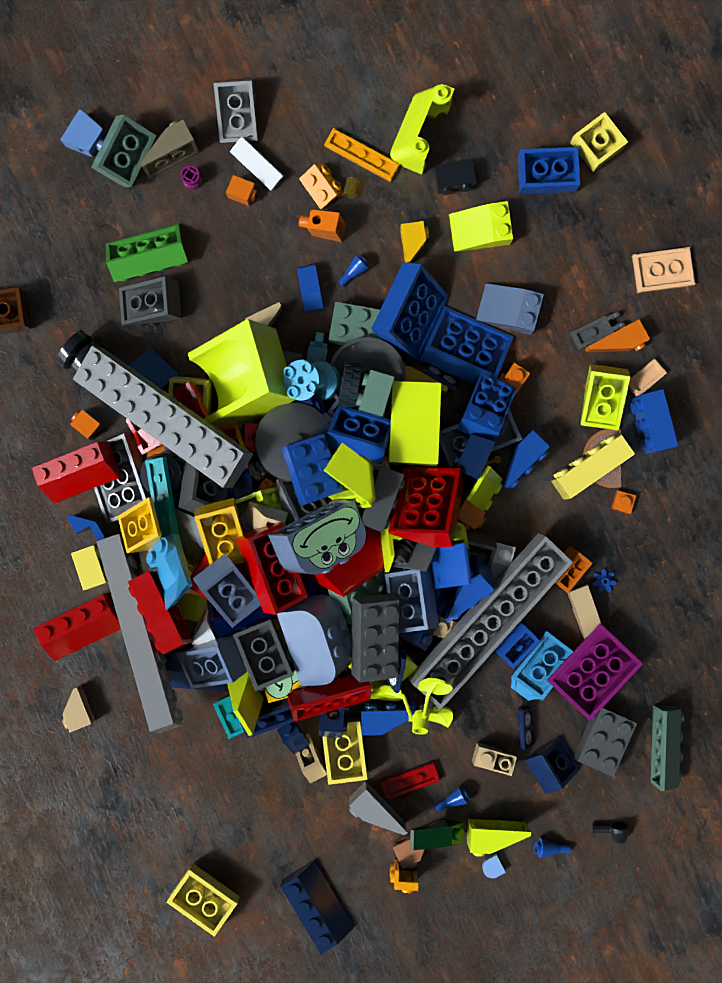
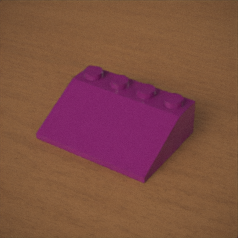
M599 623L547 681L584 717L591 721L643 663Z

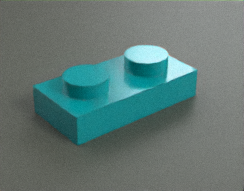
M230 696L214 702L213 705L228 738L231 739L244 733L240 721L234 713Z

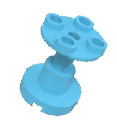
M297 360L283 370V384L287 395L296 400L310 399L316 392L322 400H328L335 395L336 389L340 386L338 370L326 361L310 363L305 360Z

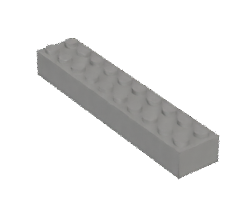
M91 346L73 378L74 381L223 488L234 487L253 456V453L104 348Z
M538 533L494 582L493 593L489 597L478 601L418 666L415 672L408 677L409 681L417 689L419 682L426 678H437L450 682L453 686L450 693L445 695L430 694L429 700L442 709L573 562L546 536Z
M120 534L97 541L98 549L150 732L162 733L183 726L181 722L183 714L176 705V701H178L175 689L172 690L170 684L172 676L165 667V663H167L166 656L156 649L154 645L155 638L153 634L148 632L145 625L147 623L144 615L142 616L139 613L137 600L131 596L128 589L130 587L128 581L139 576V563L134 559L133 553L126 552L124 540Z

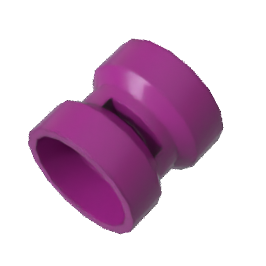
M192 165L185 166L180 173L184 185L191 190L199 188L202 183V177L198 169Z

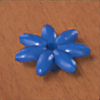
M602 569L601 575L593 574L597 581L593 582L592 586H599V593H602L604 588L607 592L611 593L610 585L617 584L616 581L610 580L614 573L611 572L607 575L606 570Z

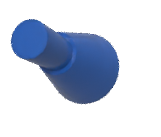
M355 255L346 273L338 282L344 286L351 278L353 279L369 269L367 267L368 262L361 255L359 257Z
M459 786L445 800L436 804L435 808L439 812L447 807L469 804L468 799H470V795L466 788Z
M539 838L534 844V851L539 858L558 853H570L571 846L559 845L558 843Z

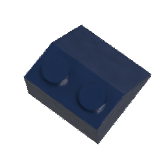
M472 434L468 438L465 437L460 447L463 449L461 456H456L452 466L461 468L463 476L474 481L478 480L495 442Z
M561 736L536 749L526 759L528 766L545 794L563 789L581 769Z

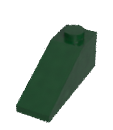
M441 819L411 829L410 850L449 847L462 843L464 838L463 822Z

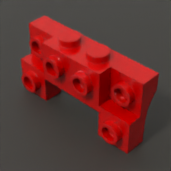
M193 381L187 382L184 386L172 391L180 403L203 419L209 416L200 400L202 397ZM126 419L142 455L162 444L133 422Z

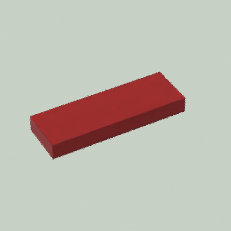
M432 761L380 781L387 801L441 780L435 763Z

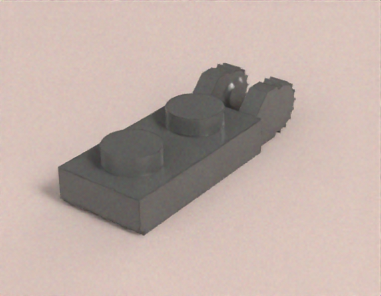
M619 311L607 317L603 316L572 331L570 335L577 349L580 350L626 326L624 322H620L613 327L610 326L609 321L620 316Z

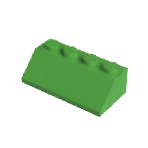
M179 224L105 244L106 263L114 282L126 281L135 276H144L150 272L163 271L166 268L181 266L188 262Z

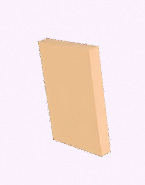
M690 247L634 254L632 256L637 293L695 285Z

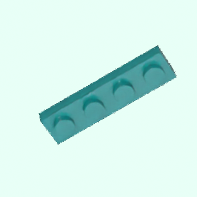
M162 457L146 460L150 494L153 499L162 535L161 538L171 534L179 535L167 459Z

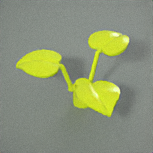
M426 678L420 681L418 689L427 692L424 710H417L414 715H412L405 694L401 693V689L399 693H395L391 686L383 685L371 692L370 699L401 701L403 699L409 715V721L413 722L412 732L415 734L428 733L429 721L440 723L448 728L453 720V711L448 707H443L442 709L437 706L432 709L428 708L430 694L445 695L450 693L453 687L450 682L437 678Z

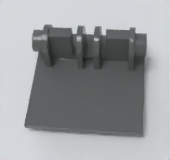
M402 539L394 556L393 567L427 572L437 547Z

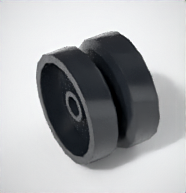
M80 330L73 334L63 345L56 358V363L65 370L70 369V374L75 376L91 346L104 349L105 347L96 340L91 342V336Z

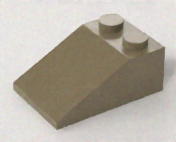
M184 120L172 122L140 164L148 178L199 153Z

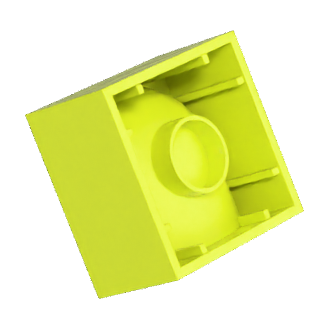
M247 319L188 353L189 360L198 364L207 373L216 389L218 410L205 417L206 421L213 426L222 427L237 423L240 429L244 423H252L265 416L273 408L296 400L287 395L283 384V370L287 365L277 331L273 327Z
M393 381L390 446L388 447L390 467L407 465L434 468L438 465L441 383Z

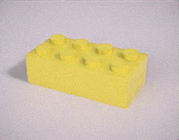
M622 435L607 437L600 442L601 447L591 448L585 453V458H577L569 464V469H561L553 475L555 478L551 482L564 500L571 499L635 455Z

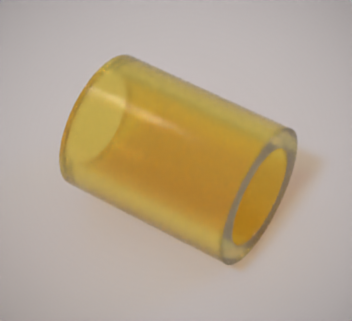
M346 178L343 190L344 197L351 199L356 197L359 184L358 179Z

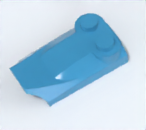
M177 534L162 537L147 554L146 558L149 567L156 568L164 595L166 610L169 607H173L192 586L180 536Z
M546 630L538 637L541 642L524 658L511 676V688L528 701L533 699L543 701L553 688L547 679L573 652L571 648Z

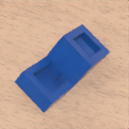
M316 265L297 267L304 311L322 309L323 303Z
M76 515L67 516L76 534L91 528L97 541L108 538L100 522Z

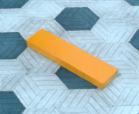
M335 128L332 129L324 144L326 148L389 182L393 179L400 165Z

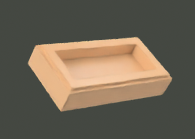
M653 359L630 378L628 388L635 397L640 396L667 372L656 359Z

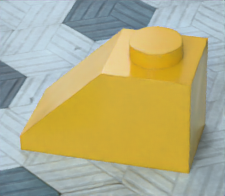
M424 221L405 223L400 226L405 263H412L424 247L426 238H429L428 227H424Z

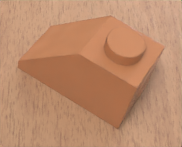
M410 834L392 842L393 850L402 869L406 867L407 869L413 868L421 860L424 849L410 850Z

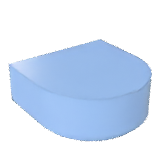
M496 853L486 858L482 864L483 872L489 878H496L506 873Z

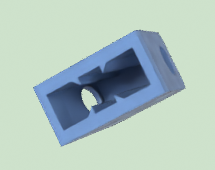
M79 109L60 140L67 148L93 157L100 150L107 134L96 122Z

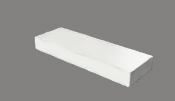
M241 137L230 152L271 191L283 179L284 175L244 137Z

